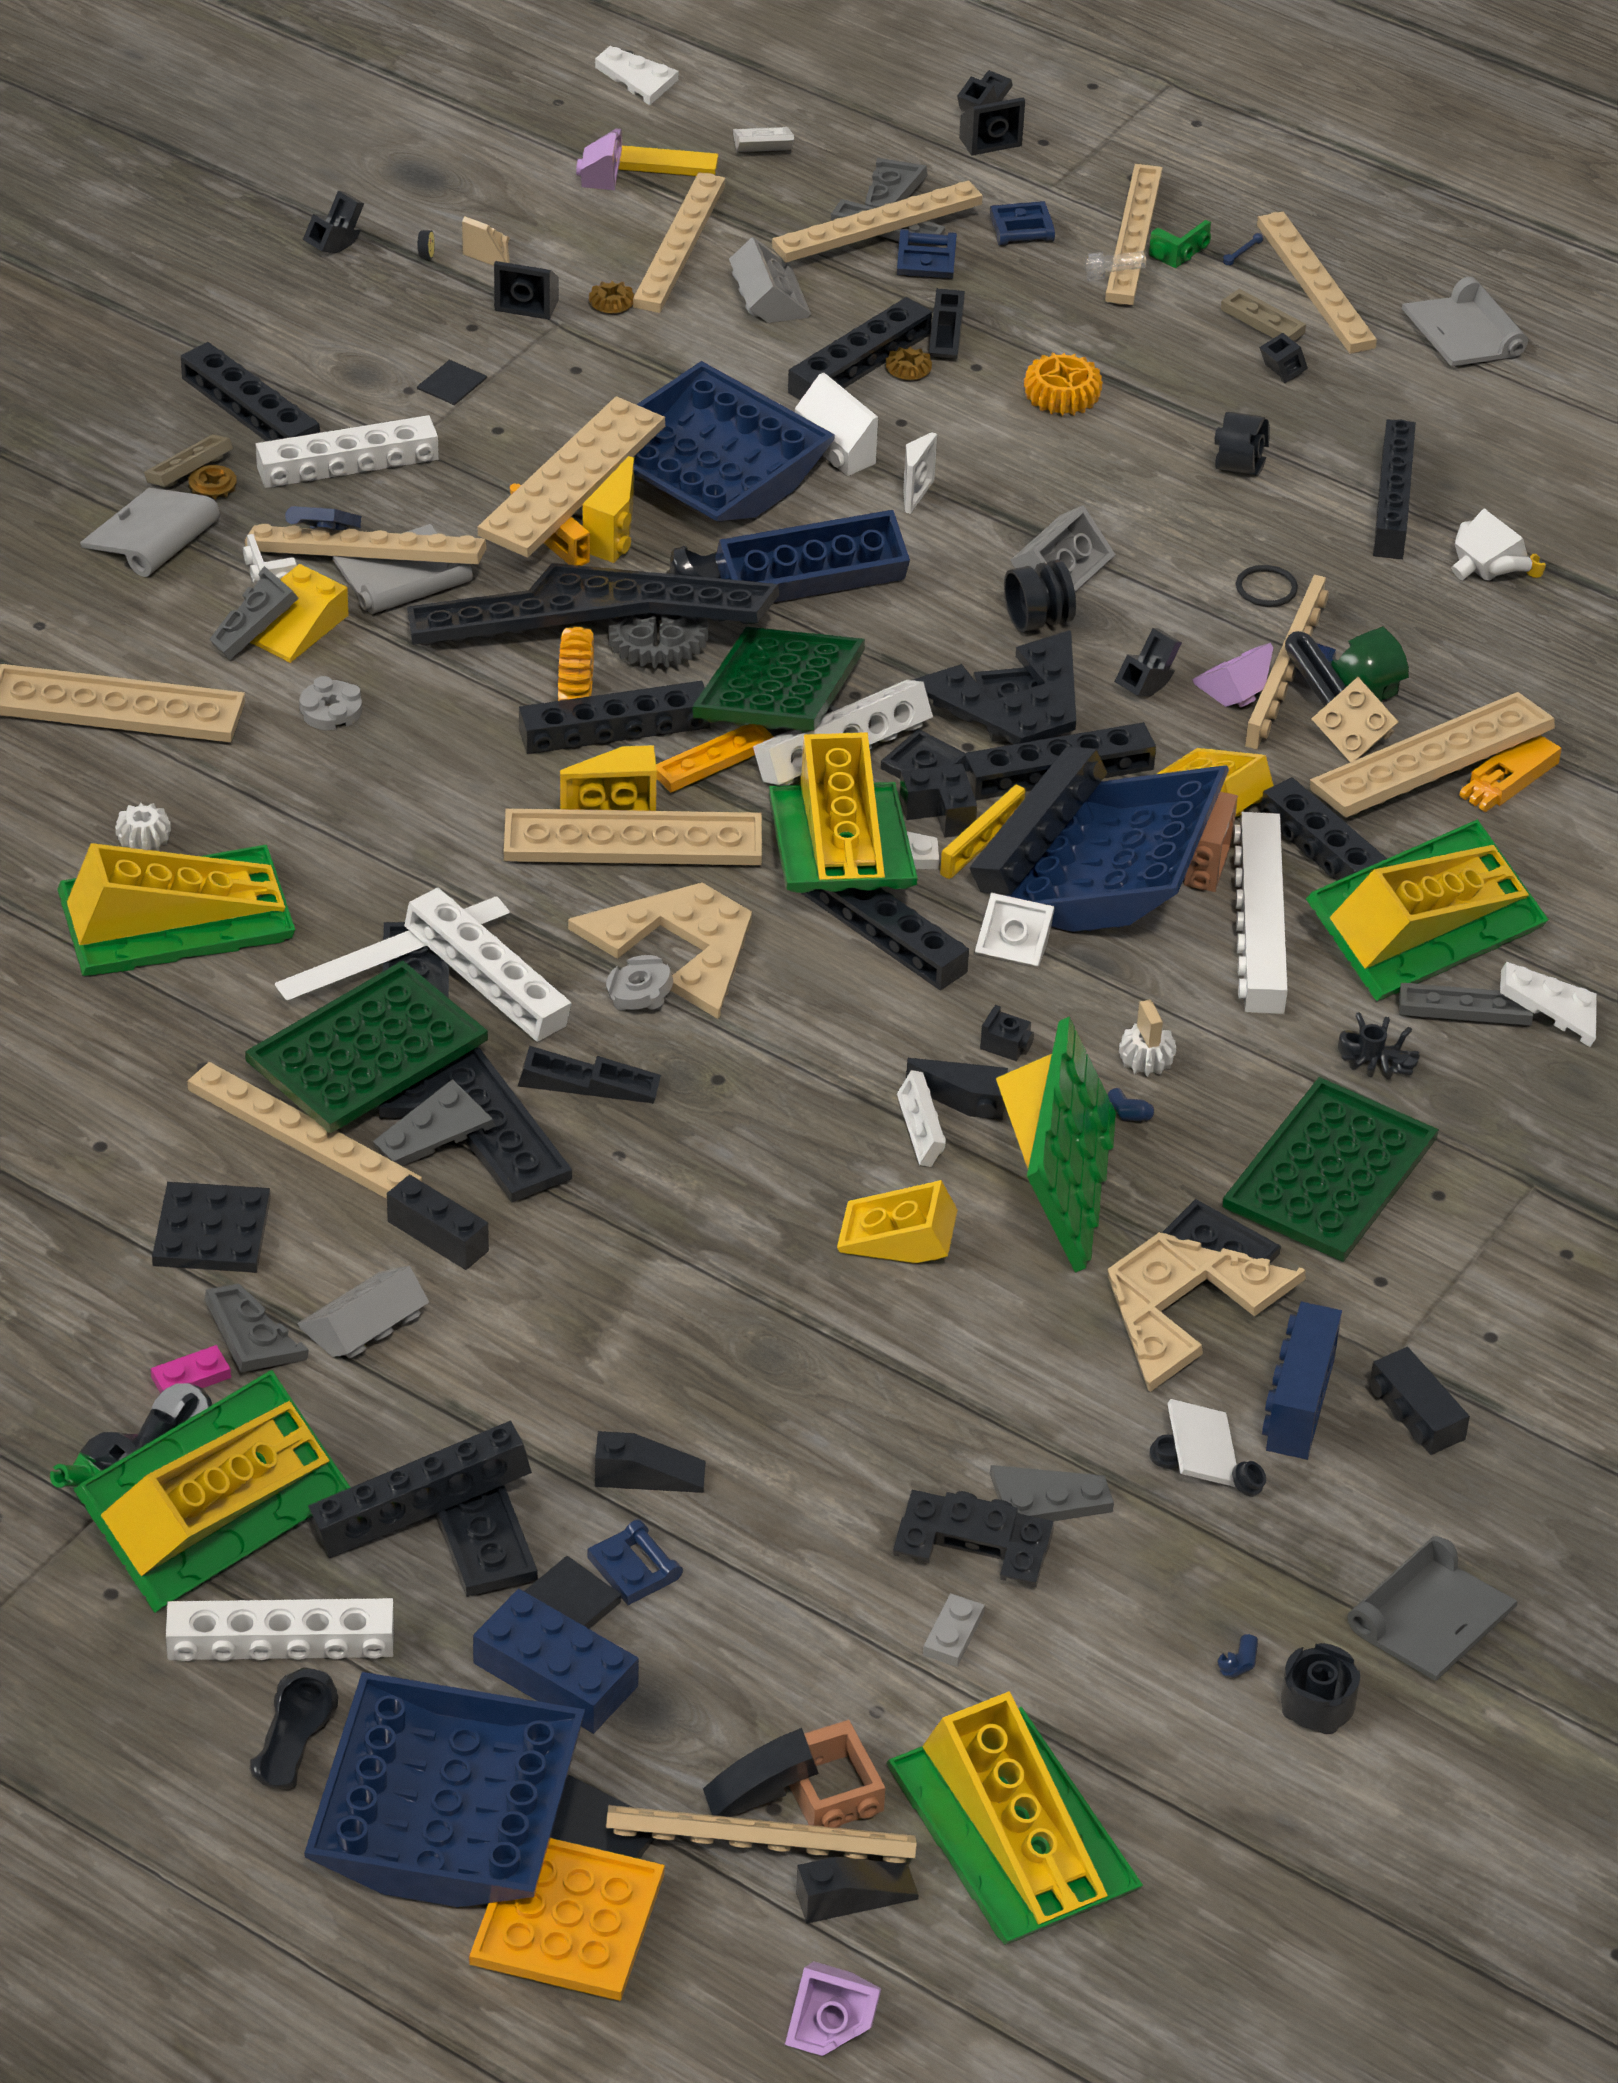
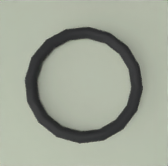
M1255 565L1246 568L1238 575L1235 583L1238 593L1245 600L1255 605L1266 607L1280 606L1288 603L1296 596L1298 590L1297 581L1289 571L1272 565ZM1256 571H1271L1286 577L1290 581L1292 589L1286 597L1281 599L1262 600L1249 595L1243 589L1242 581L1248 574Z

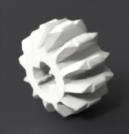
M140 802L137 807L128 805L127 811L119 812L115 829L116 836H118L122 847L159 851L160 846L167 845L171 825L164 808L156 809L154 803L143 806Z
M1134 1023L1132 1029H1126L1122 1035V1041L1119 1044L1120 1058L1123 1061L1124 1067L1132 1068L1134 1074L1145 1072L1148 1077L1151 1072L1161 1075L1162 1071L1170 1069L1173 1063V1057L1176 1054L1175 1040L1172 1037L1171 1031L1162 1029L1160 1045L1148 1048L1137 1024Z

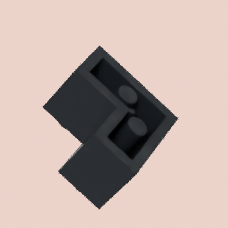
M963 764L901 771L899 800L906 820L937 817L944 838L959 836L976 821L977 803Z

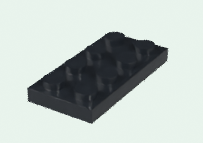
M505 1485L436 1513L466 1597L538 1580L537 1567Z

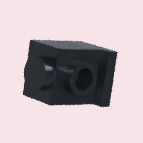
M1284 333L1259 347L1265 365L1280 376L1284 384L1308 369L1301 347Z
M995 1005L982 1024L980 1049L1017 1062L1024 1050L1028 1051L1033 1043L1034 1032L1031 1031V1022L1001 1012V1006Z

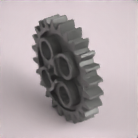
M644 613L612 618L611 625L609 626L610 647H613V653H619L620 659L629 657L630 664L640 661V666L642 667L648 662L652 663L653 668H656L658 663H663L666 667H669L670 661L681 664V658L691 660V653L700 654V648H705L706 641L709 640L708 621L700 617L687 619L680 615L657 616L654 613ZM659 620H662V623L660 624V643L659 646L656 647L655 643L657 642L658 635L657 624Z

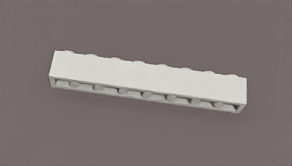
M1241 812L1240 825H1234L1233 844H1239V846H1235L1234 865H1240V868L1235 869V887H1240L1241 889L1236 890L1235 908L1241 909V912H1237L1236 931H1242V934H1238L1237 953L1243 954V956L1238 958V976H1244V979H1239L1238 997L1239 999H1244L1245 1012L1284 1014L1287 997L1280 814Z

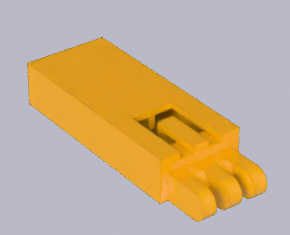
M516 483L510 485V494L512 495L521 485ZM572 517L563 523L544 542L548 548L569 565L582 566L590 562V532Z
M1540 735L1519 743L1513 748L1505 749L1472 771L1470 783L1461 789L1459 796L1464 800L1470 798L1469 803L1474 806L1479 804V809L1483 812H1487L1496 804L1501 806L1559 763L1562 748ZM1510 772L1513 773L1506 779H1504L1505 774H1509Z

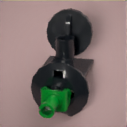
M176 1383L166 1388L156 1398L138 1434L102 1432L89 1439L81 1449L73 1465L57 1464L53 1467L59 1471L50 1472L51 1483L57 1488L73 1487L75 1489L84 1481L212 1406L211 1398L203 1388L192 1383Z

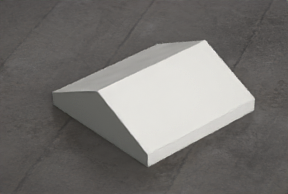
M788 127L733 129L736 152L791 150L794 142V134Z
M931 432L906 444L903 490L906 513L911 514L934 482L936 433Z
M991 893L975 954L1038 968L1048 943L1054 906Z

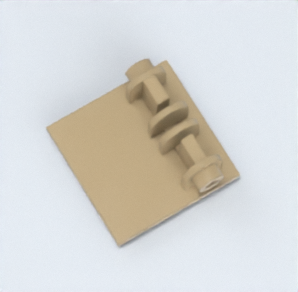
M1359 677L1311 718L1349 762L1359 759L1382 737L1384 739L1389 738L1394 733L1392 728L1399 723Z

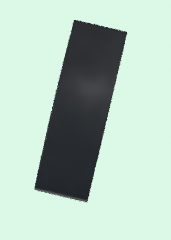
M936 288L929 348L930 356L958 358L965 291Z
M799 1728L755 1749L733 1763L707 1784L703 1791L711 1814L723 1817L737 1815L786 1796L784 1787L819 1774L803 1729Z

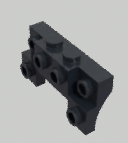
M912 1489L905 1516L901 1519L893 1554L894 1556L903 1554L924 1559L925 1563H929L937 1539V1545L1004 1560L1000 1573L1001 1580L1006 1581L1007 1578L1031 1583V1587L1036 1588L1046 1554L1050 1547L1054 1531V1521L1020 1514L1017 1507H1013L1011 1503L1005 1500L994 1499L991 1502L977 1499L974 1494L965 1491H958L956 1494L946 1492L944 1497Z

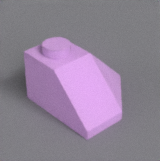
M616 128L584 148L583 159H578L576 174L581 176L582 187L615 190L622 152L621 129Z
M1270 642L1242 653L1241 656L1214 666L1192 680L1197 687L1225 707L1238 703L1239 707H1243L1255 701V694L1263 690L1266 684L1273 646Z
M813 1961L804 1967L785 2045L823 2056L869 2030L873 2025L881 1988L852 1972Z

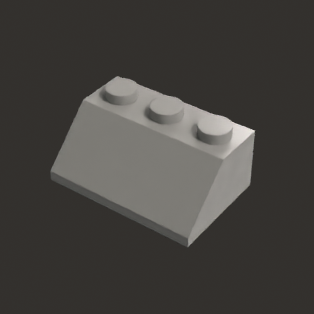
M750 238L729 258L733 268L732 275L740 285L738 290L746 300L747 304L745 307L753 317L757 318L759 316L766 322L771 323L803 319L811 315L791 264L785 263L779 255L756 238Z
M1084 505L1056 518L1010 561L1015 568L1031 566L1035 569L1039 563H1048L1049 561L1059 559L1064 562L1069 570L1076 591L1116 554Z
M409 1265L378 1272L297 1324L305 1334L330 1356L346 1355L347 1358H351L366 1349L364 1343L372 1338L378 1341L394 1331L391 1326L399 1321L404 1324L418 1317L421 1314L419 1309L428 1304L429 1300Z

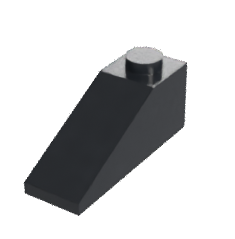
M908 1057L906 1078L911 1070L923 1072L932 1099L970 1117L1003 1120L1005 1103L996 1078L1007 1074L1008 1068Z
M598 1431L595 1454V1487L704 1493L705 1460L635 1433Z
M832 1857L797 1865L796 1895L807 1924L919 1899L908 1864Z

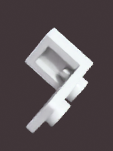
M247 535V546L243 547V555L246 565L251 564L250 574L253 583H258L261 579L258 573L264 566L279 579L297 566L294 557L264 562L254 535Z

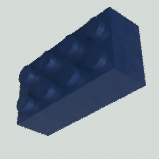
M1301 1301L1297 1315L1290 1314L1286 1335H1290L1291 1338L1283 1339L1279 1360L1284 1361V1363L1276 1365L1272 1385L1277 1386V1389L1269 1390L1265 1411L1271 1412V1415L1266 1414L1262 1428V1435L1268 1436L1266 1451L1308 1460L1336 1356L1342 1310Z
M519 1588L473 1635V1663L536 1701L585 1709L581 1727L592 1734L604 1724L638 1687L639 1658Z

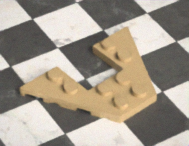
M698 883L570 918L568 920V929L617 959L660 925L703 951L672 975L673 986L670 991L718 1019L721 1016V1008L738 964L740 951L745 943L746 933L749 931L752 922V911L708 885Z
M1160 1232L1108 1268L1109 1282L1147 1389L1150 1392L1203 1354L1202 1345L1161 1312L1169 1305L1208 1279L1249 1313L1256 1316L1306 1279L1305 1270L1300 1267L1297 1271L1270 1265V1260L1252 1259L1247 1254L1224 1248L1221 1252L1202 1248L1200 1242L1179 1240L1175 1236Z

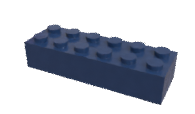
M894 510L720 539L715 557L721 579L778 584L779 596L774 602L904 580L910 563Z

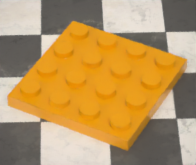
M550 1838L534 1897L488 1904L469 1955V1964L621 2001L665 1875V1865Z

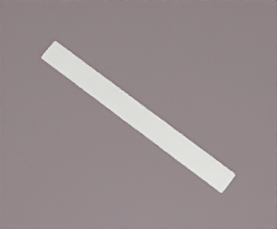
M493 897L464 909L480 924L510 912L498 897ZM409 930L276 982L275 986L286 1000H290L427 945Z

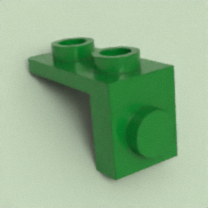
M1204 220L1181 238L1157 227L1151 232L1149 256L1174 268L1179 267L1185 261L1190 260L1201 249L1209 245L1211 241V222Z

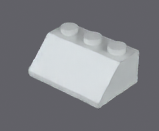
M825 373L819 374L796 406L795 413L835 434L834 441L823 453V456L834 467L841 470L845 475L850 476L876 464L878 416Z

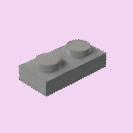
M950 1593L923 1646V1656L958 1667L984 1615L985 1605Z

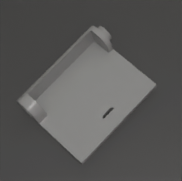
M1474 277L1461 279L1455 285L1452 296L1449 298L1402 304L1401 309L1451 366L1516 357L1524 352L1528 344L1527 336Z
M148 488L82 540L80 544L82 548L125 554L132 570L142 577H147L215 523L220 517L219 507L215 500L204 495Z
M431 524L407 531L413 532L416 535L437 534ZM333 556V561L358 596L360 606L370 614H375L470 582L473 577L471 565L465 563Z

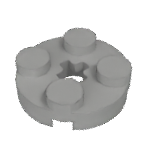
M320 676L314 680V684L308 686L301 693L299 698L300 714L304 715V721L308 725L321 730H336V725L345 722L346 727L350 726L359 719L362 713L360 688L354 684L332 680L327 676Z
M641 955L627 960V966L621 970L617 966L608 975L606 988L617 1010H634L646 1007L648 1009H656L663 1005L664 997L673 986V976L668 964H663L661 958L653 955Z

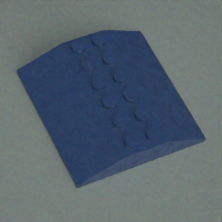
M700 361L637 404L640 407L664 416L665 427L633 457L634 474L715 521L754 518L798 487L834 441L835 434Z
M1228 766L1101 781L1011 895L1006 894V896L1054 906L1051 927L1071 932L1092 931L1109 927L1120 928L1131 925L1178 894L1229 772Z
M362 1672L304 1852L305 1858L381 1894L436 1904L463 1907L534 1897L585 1715V1709Z

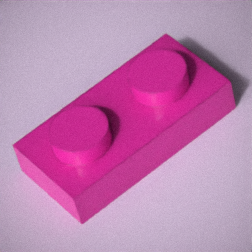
M217 1345L151 1368V1378L161 1394L166 1388L176 1383H192L205 1388L231 1378V1368Z

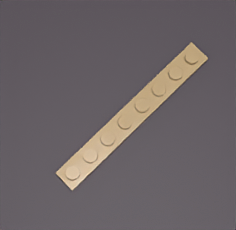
M1135 164L1106 290L1105 302H1112L1118 305L1134 304L1161 181L1162 167Z
M698 172L633 298V308L661 313L725 187V177Z
M970 181L959 182L949 187L936 189L932 192L912 196L908 199L885 204L881 207L861 211L854 215L837 218L830 222L772 238V248L785 263L982 205L983 195Z
M1284 211L1258 216V228L1349 354L1375 349L1376 337Z
M269 524L254 525L249 534L254 535L260 552L479 564L486 551L485 538H474L470 535L450 537L443 534L416 535L413 532L402 534L387 533L382 530L363 532L356 529L300 528L295 525L275 527Z
M1313 576L1287 637L1296 631H1302L1312 636V626H1317L1321 613L1320 608H1325L1328 600L1329 591L1324 590L1326 577ZM1285 641L1248 722L1245 747L1258 749L1262 738H1268L1272 724L1271 719H1276L1279 712V700L1284 701L1288 690L1287 681L1292 682L1294 679L1296 665L1285 650Z
M208 1062L187 1081L190 1092L386 1199L387 1192L409 1174L422 1181L421 1176L342 1133L334 1131L330 1134L307 1114L211 1062Z
M608 1805L606 1828H614L613 1833L622 1836H636L637 1831L652 1832V1837L656 1839L674 1840L675 1835L691 1836L692 1842L711 1844L714 1842V1839L729 1840V1845L742 1848L752 1847V1842L768 1844V1849L774 1851H790L791 1846L805 1847L807 1853L814 1855H828L829 1850L845 1851L844 1856L853 1859H867L868 1854L883 1855L884 1861L893 1863H904L906 1858H915L917 1844L914 1835Z

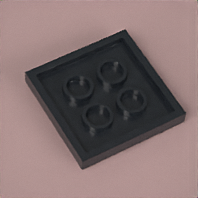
M167 1181L152 1254L153 1266L257 1273L271 1199L270 1188Z

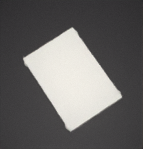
M1170 1399L1167 1404L1180 1473L1235 1487L1232 1471L1237 1464L1226 1412Z

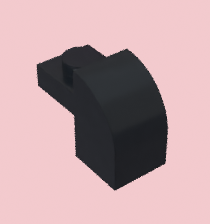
M990 70L986 72L981 80L971 76L957 95L961 111L965 112L974 106L1002 101L1013 86L1012 80Z
M338 191L328 216L312 215L303 240L322 252L339 253L355 242L361 232L355 226L365 203L346 192Z
M1152 628L1140 655L1127 654L1114 682L1137 696L1150 697L1165 687L1173 676L1175 670L1170 667L1182 642L1159 628Z

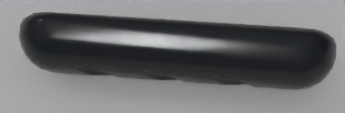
M1296 631L1288 635L1285 641L1287 654L1325 707L1346 688V685L1309 634Z

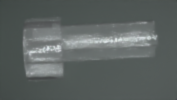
M1144 251L1106 256L1103 255V252L1087 253L1085 257L1087 280H1103L1106 272L1146 268Z

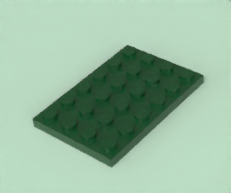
M746 626L694 703L693 718H702L707 722L729 721L737 725H764L769 729L785 727L794 728L799 732L815 731L863 654L865 639Z
M402 960L246 1050L245 1059L247 1063L331 1134L488 1041V1030Z
M1318 1077L1223 1197L1222 1207L1344 1262L1437 1140L1439 1129Z

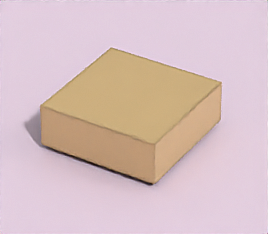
M1151 1000L1140 1001L1137 1027L1148 1048L1157 1047L1161 1043L1163 1021Z

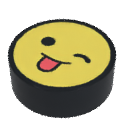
M421 230L418 234L417 248L421 259H432L434 256L435 239L432 230Z

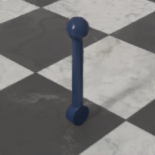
M1255 233L1252 240L1233 254L1224 255L1223 263L1225 265H1233L1235 258L1254 244L1262 243L1263 235Z

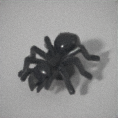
M1358 1012L1356 1013V1019L1359 1024V1033L1352 1030H1344L1340 1033L1338 1050L1342 1055L1341 1058L1344 1061H1349V1066L1352 1070H1356L1365 1061H1371L1367 1067L1368 1077H1373L1378 1060L1381 1061L1386 1079H1391L1393 1074L1398 1072L1404 1075H1412L1413 1070L1410 1069H1413L1418 1064L1420 1057L1418 1051L1401 1050L1406 1037L1412 1032L1411 1027H1407L1400 1034L1395 1045L1385 1046L1387 1029L1390 1018L1387 1016L1384 1018L1382 1026L1376 1024L1366 1025L1362 1014Z

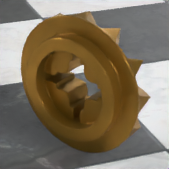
M612 280L611 283L601 282L599 286H592V290L589 293V302L593 308L601 312L619 313L633 305L635 294H633L632 287L625 286L624 282L617 284Z
M911 346L908 349L899 347L897 351H890L889 357L886 358V368L895 377L914 380L925 377L930 373L932 361L930 360V354L923 353L921 348L914 350Z
M220 465L200 467L193 471L189 477V488L192 489L193 494L213 497L214 500L219 496L226 498L228 493L235 491V485L237 484L235 473L231 469Z

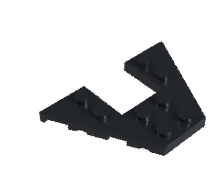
M1070 630L1017 646L1015 657L1039 686L992 701L962 664L912 679L913 681L924 683L927 697L933 700V705L948 709L951 714L965 721L972 722L976 720L988 726V732L996 736L1005 737L1013 744L1048 739L1076 730L1072 635Z

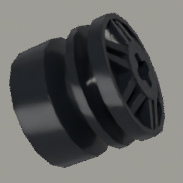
M1057 559L1048 563H1039L1035 569L1031 566H1025L1006 572L1004 577L1006 606L1011 621L1018 631L1025 632L1044 627L1045 622L1053 626L1059 624V622L1073 621L1076 615V594L1071 575L1064 562Z

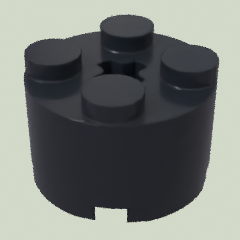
M1226 412L1223 427H1218L1215 432L1214 442L1215 445H1219L1215 468L1223 471L1259 475L1267 458L1262 456L1264 447H1269L1270 424L1268 419L1257 415Z
M1325 1643L1315 1644V1648L1303 1650L1304 1647L1295 1650L1286 1662L1281 1693L1282 1713L1287 1719L1293 1720L1300 1726L1318 1730L1323 1734H1333L1340 1726L1348 1722L1354 1714L1360 1684V1671L1354 1665L1352 1656L1342 1648Z

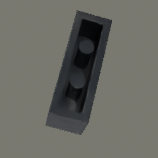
M409 1174L387 1192L388 1222L464 1270L469 1269L489 1251L488 1222Z
M1408 1346L1373 1361L1369 1386L1373 1394L1383 1400L1390 1408L1394 1418L1404 1424L1411 1432L1415 1442L1421 1444L1430 1455L1466 1440L1469 1414Z

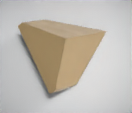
M464 216L462 221L463 255L493 266L495 261L510 263L508 249L510 238L487 224Z

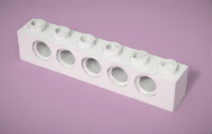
M427 415L256 443L257 469L264 487L270 488L439 460L438 435L430 416Z
M913 680L902 681L824 715L815 731L799 732L792 729L753 746L763 782L776 784V786H787L795 782V777L801 775L804 734L843 733L844 730H846V733L868 732L869 749H871V744L877 741L885 742L895 739L900 731L920 728L923 726V721L933 717L924 683ZM897 708V714L894 717V710ZM871 718V726L869 728L868 723ZM794 752V760L791 763V755Z
M437 887L409 902L404 926L535 1041L538 1042L566 1027L571 1002L440 888Z
M393 1598L168 1601L166 1623L168 1660L226 1661L230 1659L300 1660L305 1658L393 1657Z

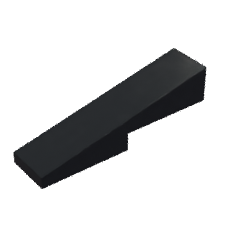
M529 1045L517 1087L654 1104L661 1075L600 1056L596 1057L594 1064H590Z

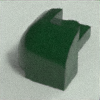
M1384 626L1348 641L1350 647L1341 655L1339 660H1332V667L1346 687L1359 677L1381 703L1382 700L1397 695L1400 681L1409 678V666L1403 648Z

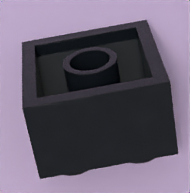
M1024 97L974 106L961 114L959 138L971 156L1022 146L1025 113Z
M495 261V311L550 320L559 301V277L549 269Z

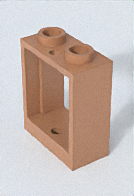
M1224 792L1219 793L1185 875L1184 886L1216 892L1232 845L1238 795Z
M850 1720L805 1733L816 1766L849 1756L864 1784L863 1787L819 1800L808 1778L788 1785L809 1825L838 1828L842 1824L861 1818H870L884 1811L885 1786Z

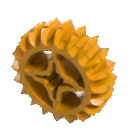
M1052 352L1050 357L1042 355L1040 360L1035 359L1032 365L1028 366L1026 377L1024 378L1026 398L1031 400L1032 406H1039L1040 411L1049 410L1051 415L1056 412L1061 413L1062 416L1064 413H1070L1074 416L1077 411L1085 413L1086 408L1091 409L1094 403L1098 402L1101 396L1103 381H1101L1100 369L1095 367L1094 362H1087L1086 357L1078 358L1076 353L1070 356L1064 352L1062 355H1056Z
M573 627L565 628L562 632L559 654L558 701L592 695L594 634L591 629Z

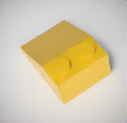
M628 456L583 503V527L590 532V555L611 563H615L622 554H626L631 545L630 533L634 495L633 457Z
M298 564L280 579L293 590L299 599L286 612L282 613L268 625L265 631L258 634L250 642L289 663L294 661L349 616L348 587L302 564Z
M654 745L622 746L560 770V809L656 811L657 769Z
M1196 748L1157 773L1162 774L1227 765L1229 772L1220 792L1238 795L1235 817L1241 815V812L1251 804L1261 802L1263 791L1274 786L1267 757L1262 754Z
M942 1180L850 1200L847 1203L837 1248L840 1253L911 1263L938 1260L948 1256L958 1209Z

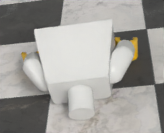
M1483 509L1473 521L1463 522L1459 527L1455 547L1460 560L1451 569L1460 580H1464L1473 571L1484 580H1491L1496 576L1514 571H1524L1529 576L1535 578L1543 575L1546 564L1539 563L1540 557L1537 554H1532L1530 558L1526 557L1528 555L1523 538L1486 509Z

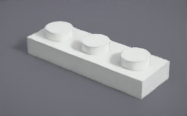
M911 1070L899 1089L897 1096L919 1165L932 1167L938 1155L944 1151L946 1139L942 1133L938 1114L935 1111L930 1096V1089L927 1086L923 1072Z

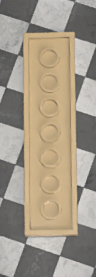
M616 396L478 526V536L528 558L583 505L628 456L634 457L665 427V417Z
M0 664L1 716L232 742L245 704V692Z
M1516 692L1310 779V788L1312 792L1344 817L1356 815L1362 810L1376 804H1381L1390 798L1407 793L1416 787L1435 781L1444 775L1461 770L1465 766L1487 759L1491 755L1513 748L1519 743L1555 729L1554 717L1519 692Z
M506 809L504 861L761 865L762 815L761 813Z

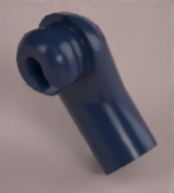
M1114 1088L1107 1094L1116 1113L1124 1121H1148L1154 1115L1153 1105L1142 1099H1127L1120 1088Z
M1250 1634L1243 1635L1240 1638L1238 1654L1235 1655L1232 1652H1228V1658L1224 1653L1220 1655L1217 1663L1222 1675L1236 1678L1255 1667L1258 1638Z

